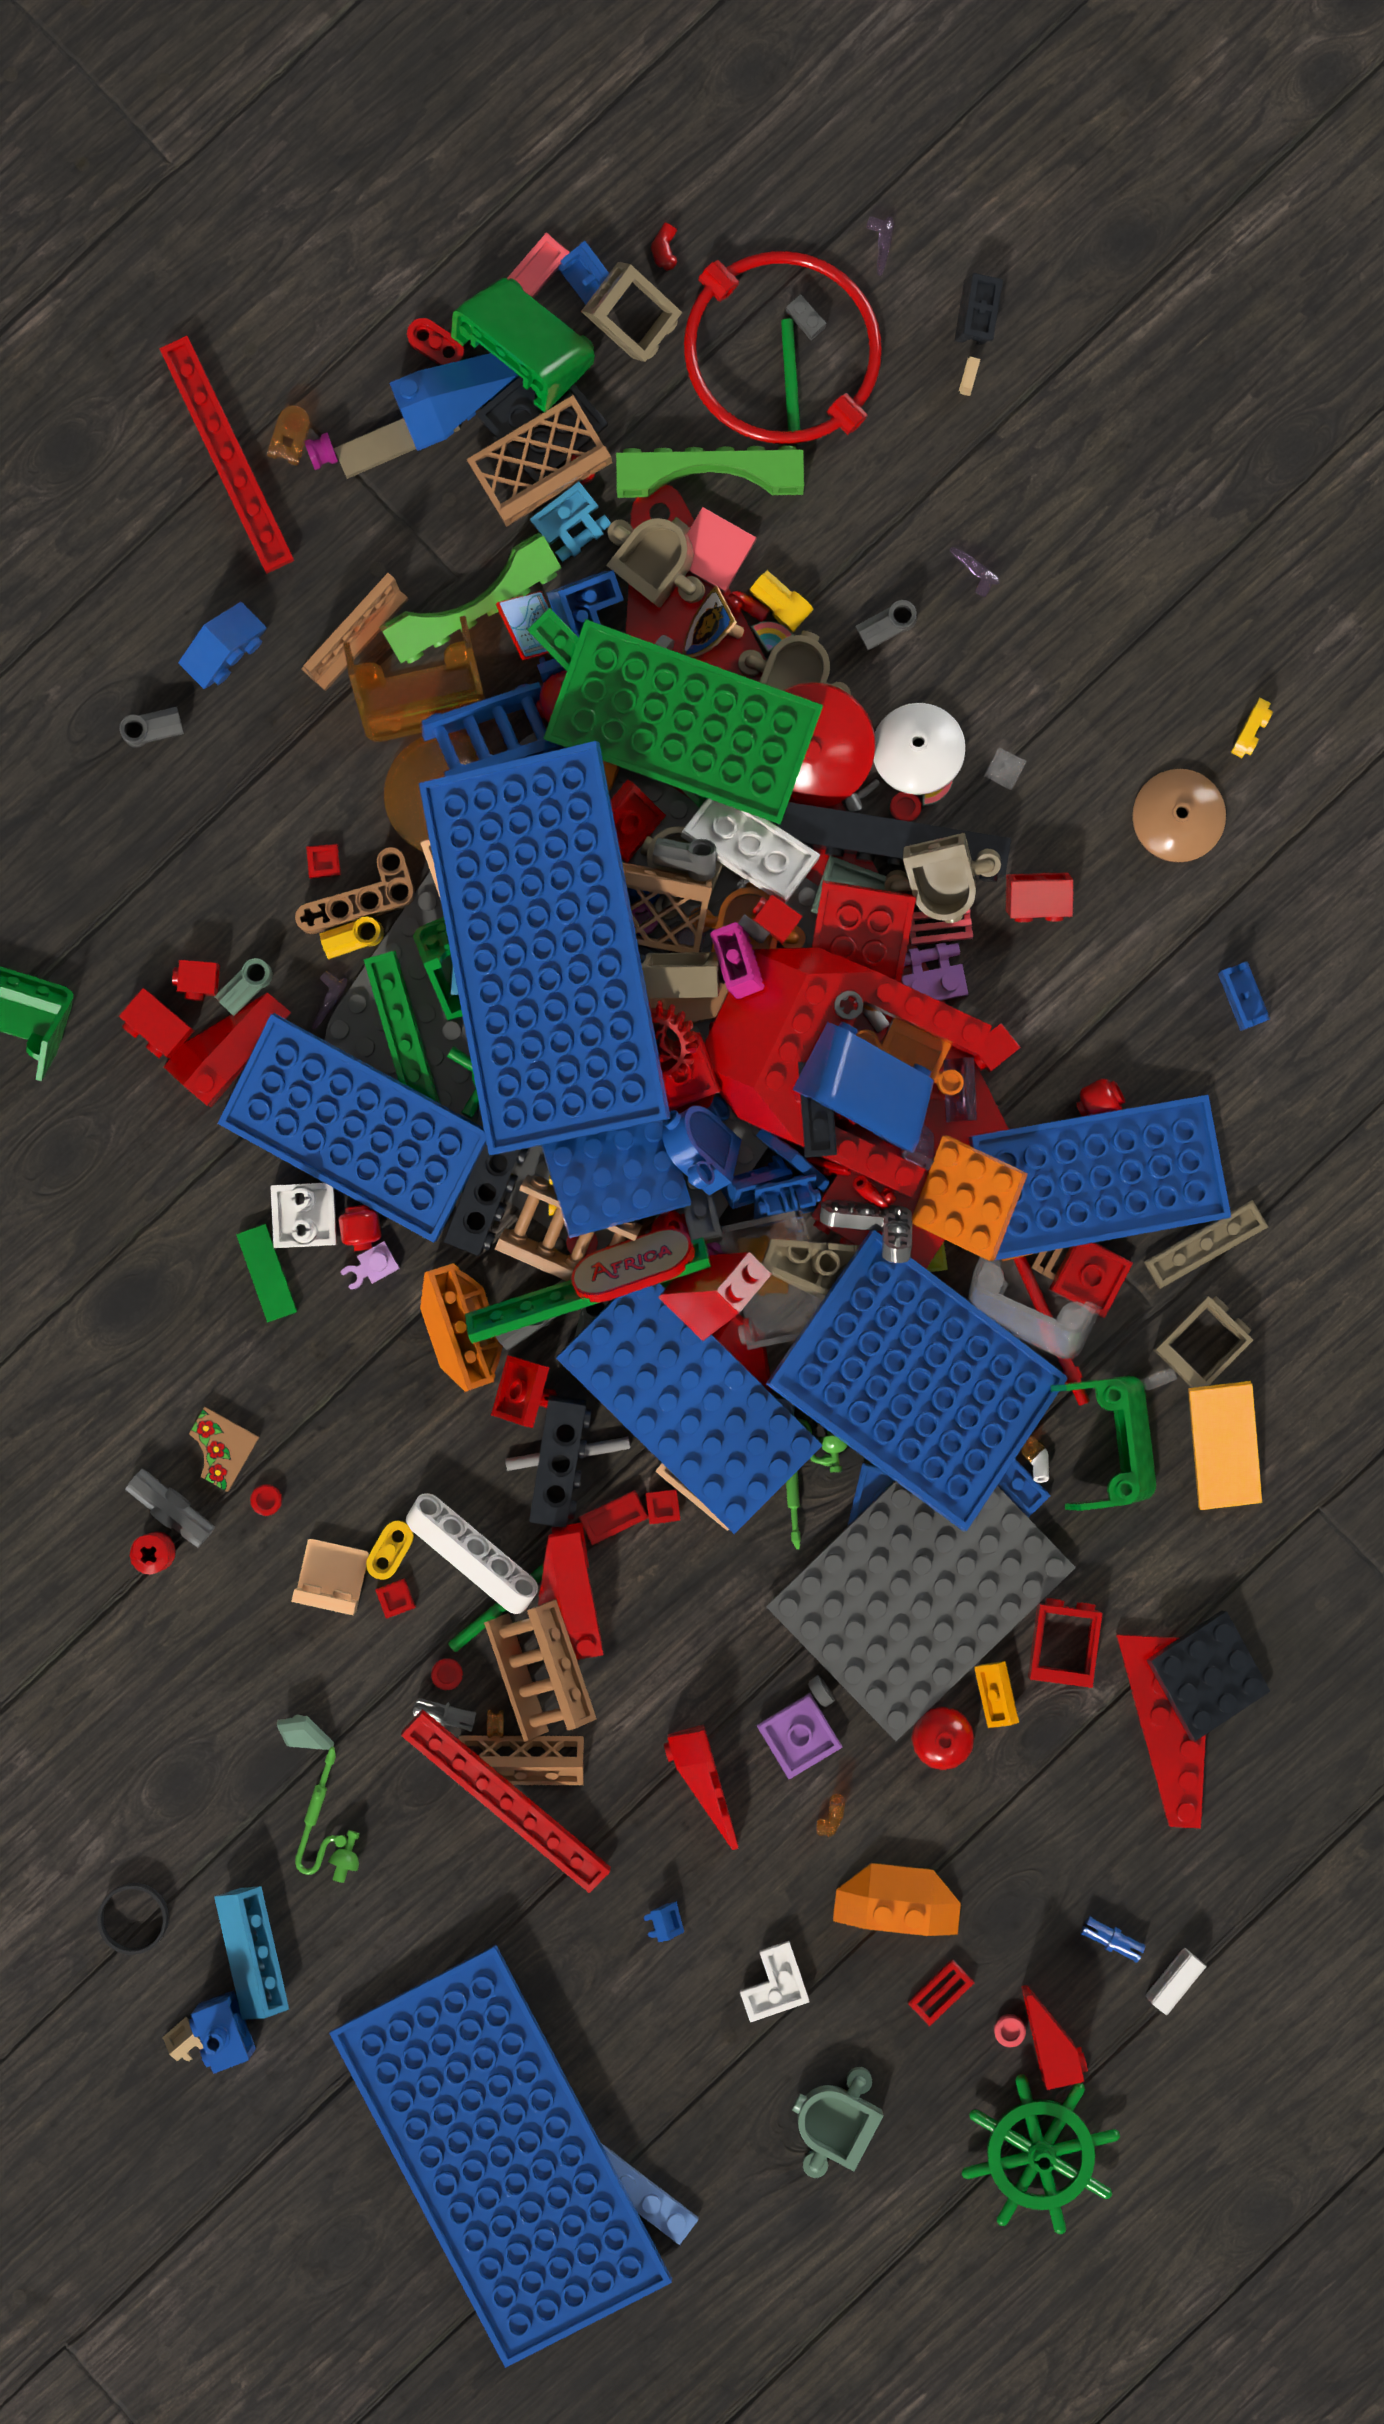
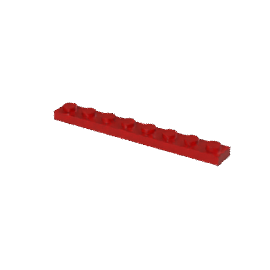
M188 336L159 348L266 574L295 561Z
M422 1709L402 1730L401 1736L588 1893L610 1873L611 1867L426 1711Z

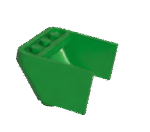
M0 966V1031L28 1040L26 1052L35 1060H38L35 1080L42 1081L57 1055L72 1008L73 993L65 986Z
M1122 1376L1051 1385V1392L1095 1388L1098 1404L1105 1410L1114 1411L1121 1473L1116 1474L1110 1479L1107 1486L1108 1498L1066 1503L1065 1510L1084 1511L1128 1505L1149 1499L1156 1490V1477L1145 1387L1142 1381L1134 1376Z

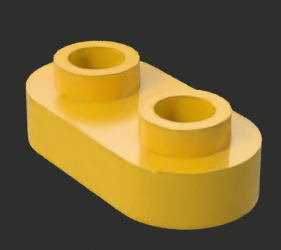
M1259 697L1231 753L1240 758H1243L1245 753L1248 755L1252 754L1259 741L1255 737L1259 726L1265 728L1272 716L1273 711L1268 709L1271 704L1270 702Z
M393 1521L382 1531L366 1561L367 1570L372 1577L384 1580L390 1578L397 1571L414 1540V1532L406 1522ZM400 1530L403 1532V1541L396 1542L393 1539L394 1531ZM384 1557L388 1560L389 1565L386 1569L378 1567L377 1561L379 1558Z

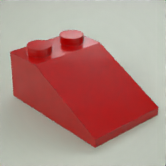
M1021 1986L1041 2077L1046 2089L1050 2090L1084 2082L1082 2073L1088 2072L1081 2047H1075L1072 2039L1029 1986Z

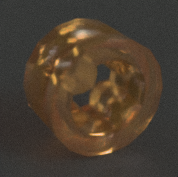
M492 1710L487 1711L488 1738H492L493 1735H499L500 1738H504V1710H499L498 1713H493Z

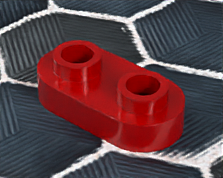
M419 318L409 325L407 337L410 345L439 366L464 359V347L451 337V333L427 318ZM421 332H427L429 338L425 341H420L418 335ZM452 349L455 351V354L451 358H446L443 355L444 351Z

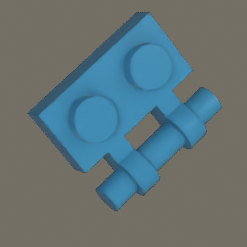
M579 481L530 518L531 523L538 532L544 535L549 546L557 539L563 542L564 546L555 552L561 562L571 555L573 557L581 552L580 548L593 538L597 540L604 535L602 531L611 524L605 515L596 521L590 516L592 512L598 509V505ZM582 522L586 529L572 538L568 531Z

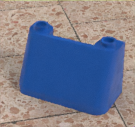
M841 1021L839 1026L827 1022L792 1090L805 1097L812 1098L819 1104L870 1130L873 1134L879 1136L880 1139L914 1153L920 1141L934 1084V1079L929 1077L931 1071L916 1063L911 1067L856 1036L858 1030Z

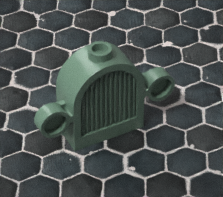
M855 2067L849 2071L847 2075L848 2091L833 2085L820 2086L811 2090L806 2096L800 2093L792 2107V2111L798 2114V2126L801 2137L813 2149L803 2158V2169L812 2178H819L826 2173L828 2169L827 2158L855 2171L884 2116L882 2109L859 2097L861 2094L868 2092L872 2086L871 2074L863 2067Z

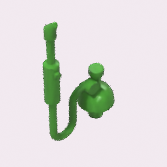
M797 1419L812 1434L810 1424L804 1419ZM827 1430V1436L818 1438L819 1442L823 1445L822 1449L827 1453H831V1455H824L820 1458L813 1455L810 1459L817 1464L832 1466L830 1467V1473L842 1472V1466L839 1465V1453L847 1448V1444ZM797 1471L786 1482L787 1504L791 1508L792 1518L791 1541L796 1549H800L801 1537L798 1530L797 1515L800 1499Z
M332 1746L325 1759L326 1764L320 1783L315 1785L304 1820L306 1827L298 1848L295 1864L299 1872L305 1875L314 1874L321 1866L327 1845L334 1841L336 1846H345V1849L336 1850L328 1862L336 1866L333 1880L344 1883L348 1870L358 1871L359 1867L358 1857L352 1851L355 1840L360 1835L356 1831L348 1830V1838L345 1835L326 1837L321 1843L314 1866L307 1869L301 1863L311 1828L317 1823L327 1791L325 1787L326 1781L336 1758L335 1748Z

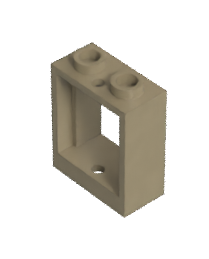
M618 262L581 311L631 358L644 362L657 353L659 349L658 344L665 335L675 329L678 324L677 319L682 314V311L631 264ZM632 282L663 310L639 344L634 342L607 317Z
M716 952L648 953L644 962L641 963L648 998L718 997L724 984Z
M1205 1296L1153 1348L1191 1388L1209 1386L1253 1341L1248 1335L1251 1329L1239 1318L1234 1321L1226 1313L1229 1308L1217 1296L1213 1299ZM1207 1309L1238 1341L1201 1377L1170 1345Z

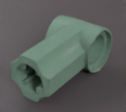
M258 958L248 960L243 965L242 970L214 997L235 1016L262 988L270 984L273 977L271 967ZM257 965L263 966L265 969L264 978L257 982L252 981L249 975L250 970Z

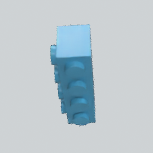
M262 1887L238 1888L215 1896L242 2020L267 2018L289 2010Z

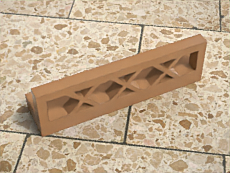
M459 1736V1740L466 1746H479L483 1752L478 1756L513 1785H583L584 1736H538L525 1742L522 1736ZM502 1746H510L515 1752L510 1756H500L495 1751ZM532 1747H542L546 1751L540 1757H532L527 1753ZM563 1747H577V1757H563L558 1751Z

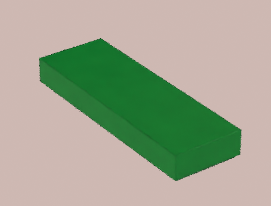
M267 1224L236 1234L267 1323L297 1313V1308Z

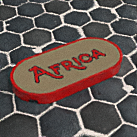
M659 1229L638 1236L635 1241L629 1239L585 1256L575 1266L571 1282L580 1298H588L590 1302L597 1303L609 1301L677 1277L686 1269L685 1265L688 1261L692 1262L695 1254L694 1246L688 1234L680 1229Z

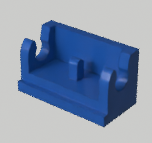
M585 241L561 259L560 262L562 264L558 267L559 271L585 305L609 275L607 269Z
M1247 961L1218 973L1240 1031L1270 1020Z
M779 1155L772 1156L773 1162L768 1163V1166L733 1176L732 1183L721 1188L732 1209L754 1203L755 1187H760L769 1182L777 1183L791 1179L792 1172L787 1168Z

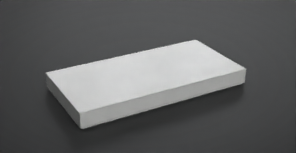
M708 798L681 833V837L688 842L697 839L712 841L716 846L717 861L744 879L749 880L750 883L770 896L773 894L785 904L820 857L819 853L772 822Z

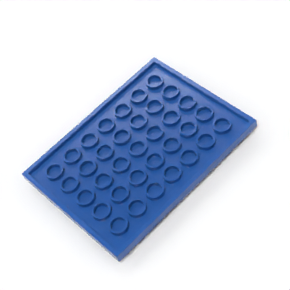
M870 1230L766 1385L959 1529L967 1531L1059 1393V1391L1051 1392V1385L1065 1384L1068 1378L911 1257L909 1261L904 1263H893L885 1260L882 1257V1235L875 1230Z

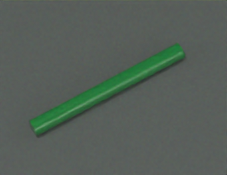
M788 318L781 320L788 431L800 430L794 322L793 319Z
M543 1564L530 1574L537 1584L542 1581ZM496 1602L449 1641L448 1645L456 1653L486 1628L484 1622L499 1617L506 1609Z

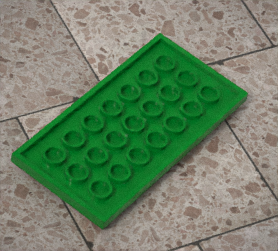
M585 619L543 739L567 748L597 741L600 743L602 759L605 762L781 824L823 705Z

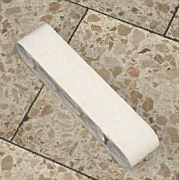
M428 1493L418 1496L406 1516V1523L409 1528L507 1611L514 1614L523 1613L538 1592V1585L534 1578L439 1498Z

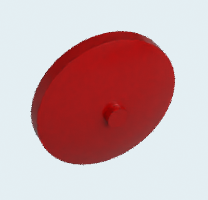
M802 683L782 690L823 705L789 802L827 807L845 800L863 784L873 764L875 734L868 714L854 697L844 690L829 684Z

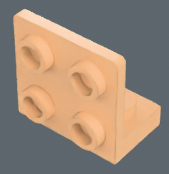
M309 1539L298 1587L294 1589L291 1602L354 1615L358 1607L369 1552Z

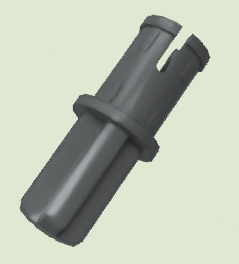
M421 1698L415 1701L413 1708L414 1716L423 1709L441 1723L443 1727L445 1724L468 1730L469 1732L472 1731L476 1712L449 1706V1702L444 1705Z

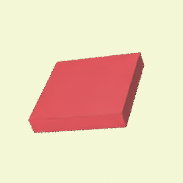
M702 507L687 533L694 552L693 562L688 572L714 587L715 585L718 586L721 591L726 593L754 545L756 537Z

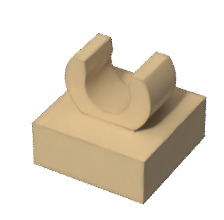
M187 2017L163 2036L169 2055L176 2061L182 2057L184 2060L190 2061L192 2057L189 2051L194 2046L203 2049L200 2037H194Z

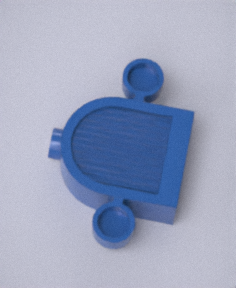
M714 1097L710 1107L707 1109L702 1106H692L680 1114L673 1110L670 1112L671 1118L663 1121L662 1138L670 1159L688 1176V1182L691 1185L702 1189L708 1195L732 1183L742 1141L723 1123V1121L729 1118L730 1111L726 1102L720 1097Z

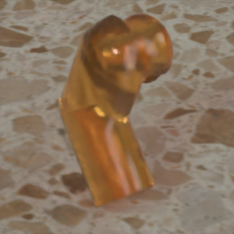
M834 1794L830 1797L828 1820H817L816 1833L819 1836L827 1835L828 1838L836 1834L844 1817L845 1798L842 1795Z

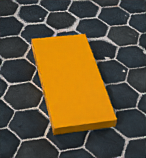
M1251 1381L1188 1388L1199 1509L1206 1510L1262 1503L1253 1386Z

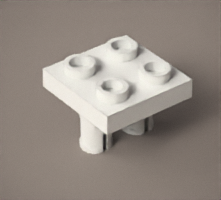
M326 1183L271 1186L274 1248L337 1245L335 1192L333 1187Z

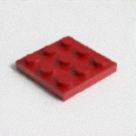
M823 880L811 948L819 947L901 983L916 896Z

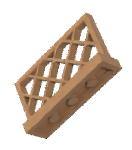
M574 395L467 459L506 527L565 492L578 481L581 482L613 463L609 452L602 444ZM572 405L578 415L575 427L558 424L560 412ZM555 416L554 422L547 421L548 419ZM580 422L583 423L586 430L579 429ZM540 424L552 427L548 443L531 440L535 427ZM556 428L573 432L569 449L552 445ZM528 432L527 438L520 437ZM577 434L590 436L596 447L586 453L574 450ZM512 441L525 443L521 460L504 456L507 444ZM530 444L547 448L543 465L526 461ZM501 448L500 454L494 453ZM551 450L568 454L566 464L563 467L557 469L547 466ZM572 455L579 456L571 461ZM485 457L499 459L495 476L482 473L476 463ZM503 460L520 464L516 481L499 477ZM524 466L541 470L538 482L533 485L520 482ZM545 471L553 472L548 476L544 477ZM486 479L493 480L492 488ZM501 482L515 486L512 497L500 504L495 495L497 483ZM519 487L526 488L518 493Z
M387 573L303 665L302 671L325 691L381 631L379 627L390 621L409 600L399 590L394 577Z
M622 862L627 888L635 889L641 897L630 905L631 911L645 902L654 915L642 924H639L632 914L634 926L636 927L635 932L641 934V936L636 935L638 945L680 953L699 952L712 891V879L696 881L690 878L688 874ZM643 891H648L650 893L645 895ZM658 893L666 895L672 903L659 913L649 901ZM673 896L680 897V899L676 901ZM689 899L702 901L700 912L691 918H688L680 907L681 904ZM676 908L684 922L670 930L662 917ZM657 920L666 934L658 939L649 938L643 929ZM698 920L697 929L693 925V922ZM689 926L695 935L693 946L680 944L674 935Z

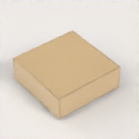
M974 357L967 359L959 388L960 394L971 395L980 359Z

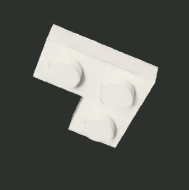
M786 1941L760 1950L769 1981L740 1990L750 2022L810 2002L790 1942Z

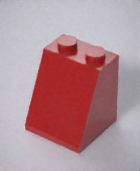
M750 1252L709 1255L711 1267L673 1279L658 1298L704 1341L739 1314L772 1275Z

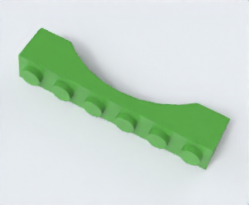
M762 446L748 447L747 451H735L733 447L716 448V451H703V448L690 447L686 448L685 452H672L670 448L654 449V452H641L637 448L624 449L623 453H616L618 498L650 497L659 488L675 479L706 472L728 473L745 478L761 486L771 495H803L804 491L803 450H797L795 446H781L778 450H766Z
M538 532L512 548L508 561L498 578L486 591L472 601L455 609L439 613L405 611L379 628L400 663L407 661L409 664L424 655L423 650L431 645L436 648L451 639L449 635L458 629L464 632L477 624L476 619L485 613L491 616L499 612L496 607L497 602L511 599L512 597L526 596L530 593L529 587L539 581L541 584L551 581L557 576L556 571L562 567L544 535Z

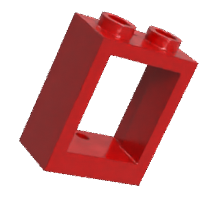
M1046 1598L1045 1603H1038L1028 1678L1030 1680L1093 1688L1102 1612L1095 1610V1604L1077 1602L1075 1608L1064 1606V1600ZM1046 1613L1090 1618L1084 1672L1039 1666Z

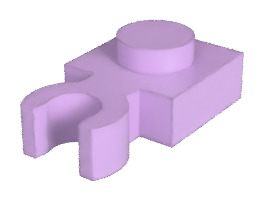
M383 1241L357 1256L361 1265L357 1267L347 1266L341 1270V1274L345 1275L349 1272H354L357 1275V1280L355 1283L350 1284L349 1288L356 1289L362 1285L364 1278L367 1276L373 1284L397 1271L400 1267L386 1242Z

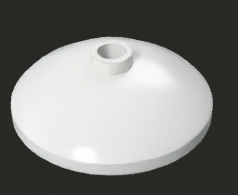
M912 703L901 706L890 712L880 722L875 731V755L873 760L875 767L886 783L901 792L913 795L936 792L953 781L963 765L965 757L963 732L957 721L948 712L937 706L926 703ZM918 738L922 739L924 745L916 747L913 745V741Z

